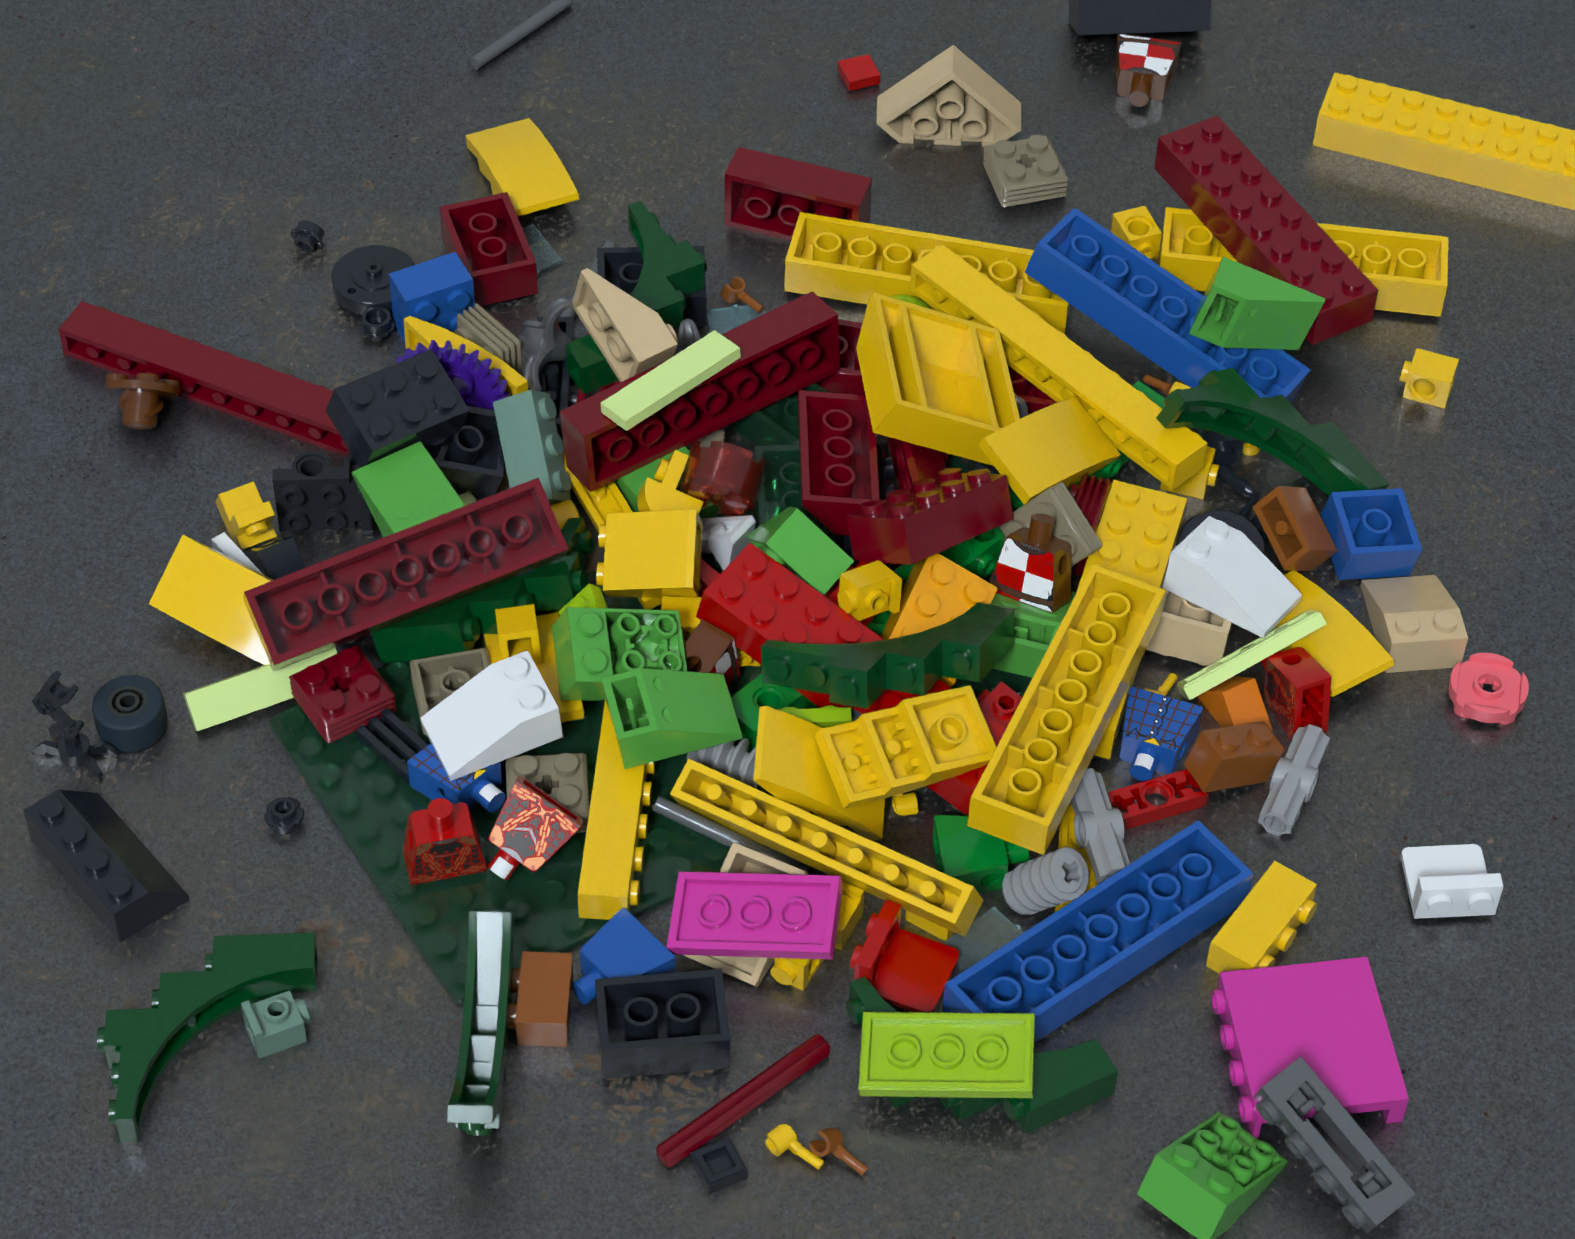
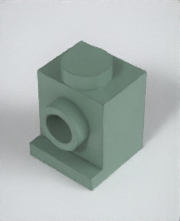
M290 990L250 1004L249 1000L241 1003L245 1028L259 1059L307 1042L305 1024L311 1022L303 999L294 1001Z

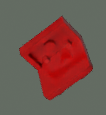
M886 899L880 913L873 912L868 921L865 932L867 939L864 945L857 944L853 951L850 968L855 969L854 980L865 976L882 999L890 1005L913 1013H934L944 993L945 983L950 980L959 961V951L954 947L900 929L902 905Z

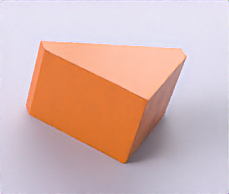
M1233 676L1197 696L1222 728L1264 721L1272 731L1255 678Z

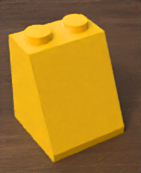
M685 509L607 513L606 524H600L599 547L605 548L604 563L598 562L597 586H603V592L607 597H699L703 523L698 511Z

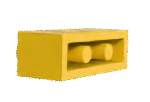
M1274 861L1210 942L1206 966L1219 974L1220 972L1273 967L1276 960L1274 957L1279 950L1286 952L1294 941L1297 933L1295 929L1300 923L1306 925L1313 917L1318 905L1313 901L1317 884Z

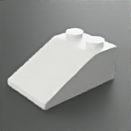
M1210 516L1171 551L1163 589L1262 638L1302 598V594L1243 532Z
M528 650L489 665L420 717L421 723L450 781L563 737L559 708Z

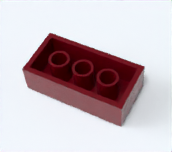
M738 147L725 172L724 225L791 241L800 212L870 223L872 178Z
M949 468L939 471V477L935 479L928 478L913 482V488L909 490L891 491L887 493V499L874 500L861 504V510L846 516L854 561L874 562L879 560L882 563L912 565L1014 520L1007 476L990 474L989 469H978L968 473H961L960 468Z

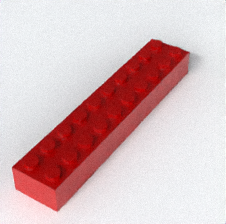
M749 543L703 592L696 614L699 620L703 619L733 636L736 647L761 665V645L767 640L805 644H849L884 640L752 543ZM938 680L925 695L951 690V688ZM793 688L819 708L824 706L851 707L852 722L856 721L861 714L893 708L902 700L923 696L886 689L868 709L831 703L830 694ZM982 711L997 747L1006 728ZM987 765L927 785V787L966 816H969L971 796Z

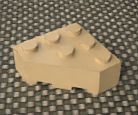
M952 45L877 97L876 124L899 143L914 144V139L934 140V145L961 146V141L981 142V147L996 144L1001 140H1007L1021 131V102L957 47Z

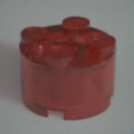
M702 440L693 442L680 486L681 491L703 501L702 507H706V503L721 508L720 512L727 516H743L745 510L753 509L766 464L765 460L760 458L757 463L752 460L753 452L729 443L711 441L710 448L700 447Z

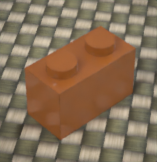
M1277 486L1252 506L1284 570L1313 571L1338 551L1305 487Z
M1264 721L1201 731L1184 765L1202 791L1206 793L1266 782L1285 749Z
M522 951L521 968H513L512 993H518L517 1003L509 1004L508 1027L516 1029L517 1045L568 1047L573 992L571 984L574 980L573 953Z

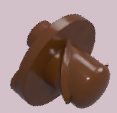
M110 373L106 374L105 392L120 396L119 407L123 413L122 423L124 426L133 430L146 431L157 427L158 413L163 409L164 405L162 400L179 398L180 381L159 380V375L149 373H137V379L131 380L128 379L127 375Z

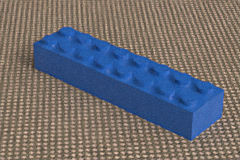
M1075 207L1037 243L1025 270L1027 275L1191 388L1198 386L1200 380L1212 370L1219 371L1234 368L1260 398L1283 395L1291 403L1296 398L1311 369L1282 349L1222 348L1190 335L1189 331L1203 295Z
M1197 820L945 983L942 1012L1035 1014L1036 1043L1235 911L1250 893L1254 873Z

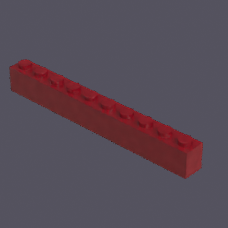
M83 301L80 302L58 329L64 355L117 374L127 375L128 378L133 380L137 379V373H149L159 375V380L180 381V397L347 457L348 447L325 411L333 391L324 386L315 385L296 378L291 374L273 370L260 363L234 356L227 351H220L201 344L196 340L178 336L165 329L153 327L134 318L125 317L101 306H95Z

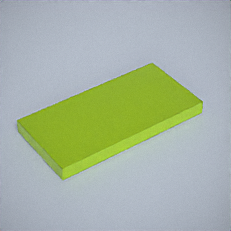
M863 1012L859 1094L860 1096L1033 1098L1035 1014Z

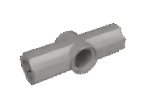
M1310 724L1306 727H1298L1285 758L1280 757L1271 779L1270 792L1258 819V823L1265 828L1266 832L1276 836L1291 834L1304 802H1309L1320 770L1318 769L1330 742V737L1325 735L1322 728Z
M1093 768L1086 769L1071 800V804L1075 813L1074 834L1076 842L1080 848H1086L1096 882L1100 884L1128 866L1130 861L1123 843L1124 822L1122 814L1118 808L1112 809L1101 773H1096Z

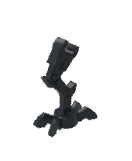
M54 671L41 690L32 699V703L40 714H47L56 722L51 724L48 730L56 739H59V743L44 740L35 746L31 753L44 756L46 753L60 756L61 761L70 767L84 765L100 780L103 777V773L93 757L102 755L105 758H116L120 751L106 742L90 745L88 737L83 733H79L84 726V722L71 719L60 707L71 701L78 691V686L75 684L71 687L62 685L58 680L62 674L59 671Z

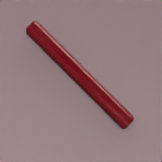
M820 1034L810 1037L658 1144L656 1147L658 1159L666 1167L674 1166L688 1156L690 1152L698 1149L829 1056V1043Z

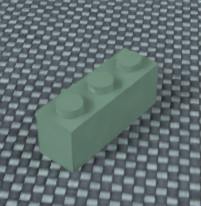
M528 390L494 401L493 406L510 488L539 477L550 505L571 500L569 491L571 489V480L564 467L562 457L564 446L561 437L557 433L555 423L556 407L550 398V394Z

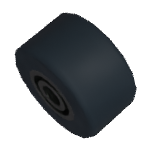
M124 675L111 679L99 688L93 698L92 712L98 735L101 741L114 746L119 751L136 752L148 748L160 740L167 728L168 717L164 697L159 686L148 678L138 675Z

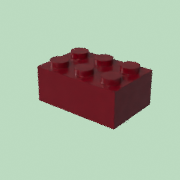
M508 192L439 207L442 240L447 253L456 252L471 275L475 303L484 306L538 294L536 261Z

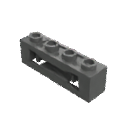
M1301 1056L1255 1094L1254 1099L1258 1102L1256 1107L1260 1115L1270 1125L1276 1124L1286 1136L1285 1143L1288 1149L1298 1159L1302 1160L1304 1158L1315 1171L1313 1177L1317 1184L1326 1193H1333L1344 1206L1342 1207L1344 1216L1355 1228H1362L1368 1234L1415 1195V1192ZM1311 1108L1317 1112L1313 1118L1357 1171L1360 1172L1362 1169L1366 1171L1355 1183L1350 1179L1354 1174L1308 1119L1304 1122L1301 1120L1303 1116L1310 1112Z

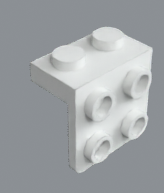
M1476 844L1406 847L1402 850L1401 862L1414 919L1495 915L1504 886L1500 873H1487L1480 846Z

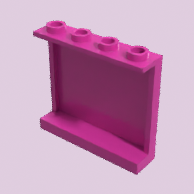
M1368 957L1220 972L1217 989L1211 991V1004L1214 1014L1220 1015L1223 1023L1220 1026L1222 1047L1224 1050L1230 1051L1232 1058L1229 1062L1231 1083L1233 1086H1239L1241 1097L1238 1100L1240 1118L1243 1123L1248 1122L1252 1136L1258 1138L1261 1124L1267 1123L1257 1110L1256 1104L1258 1102L1254 1099L1255 1094L1300 1056L1349 1114L1382 1110L1386 1124L1403 1122L1409 1097ZM1311 1108L1310 1112L1301 1119L1313 1118L1317 1112Z

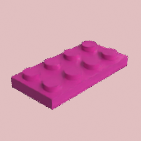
M678 872L666 948L673 955L833 960L843 881L840 876Z

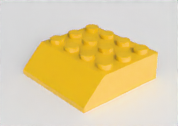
M873 292L868 300L856 347L873 433L994 466L978 445L986 436L1020 419L999 329Z

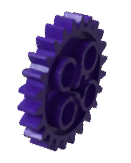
M431 340L428 349L422 343H417L415 351L407 348L404 356H398L396 363H399L432 349L466 405L494 410V401L509 397V392L505 391L507 380L499 379L501 370L489 369L492 360L489 358L480 361L478 359V350L473 351L471 354L466 353L465 344H461L458 350L452 348L449 340L446 341L444 348H440L435 340Z

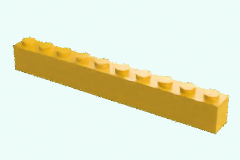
M942 244L911 265V292L936 311L999 329L1008 366L1057 403L1076 397L1117 449L1168 488L1174 490L1203 469L1207 442L1198 433L1191 431L1187 427L1165 429L1156 419L1162 410L1161 407L1151 401L1143 392L1138 391L1123 380L1115 371H1111L1095 359L1090 352L1083 350L1071 341L1063 332L1056 330L1044 321L1039 314L1031 311L1016 300L1011 293L1004 291L992 282L987 275L980 273L968 264L960 255L955 254Z

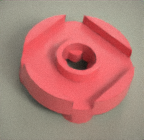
M1476 653L1470 655L1468 661L1461 664L1459 661L1454 666L1448 684V693L1454 703L1453 710L1458 716L1484 723L1507 725L1515 720L1516 715L1525 706L1529 692L1528 679L1523 671L1522 675H1520L1513 668L1514 662L1510 659L1494 653ZM1484 684H1491L1492 690L1495 692H1488L1482 688Z

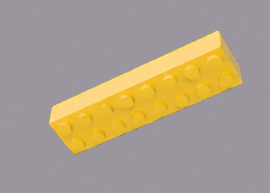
M1334 72L1318 114L1313 146L1575 210L1574 130Z
M1166 207L1159 266L1194 290L1206 291L1222 257L1237 261L1192 210ZM1317 223L1378 289L1374 310L1441 317L1448 286V237Z
M800 212L785 259L784 291L807 294L813 291L819 297L867 305L869 297L873 292L889 297L898 294L918 297L910 291L911 265L943 244L955 254L960 255L980 273L987 275L992 282L1004 291L1011 293L1016 300L1028 309L1039 314L1044 321L1064 334L1071 310V304L1025 273L1034 250Z
M1113 480L1096 532L1102 547L1088 556L1078 589L1091 564L1161 588L1167 571L1170 553L1176 546L1177 538L1182 528L1187 498ZM1139 665L1094 753L1095 756L1106 759L1111 758L1128 703L1129 690L1131 686L1133 687Z
M1091 564L971 796L967 826L1036 853L1045 854L1161 620L1166 590Z

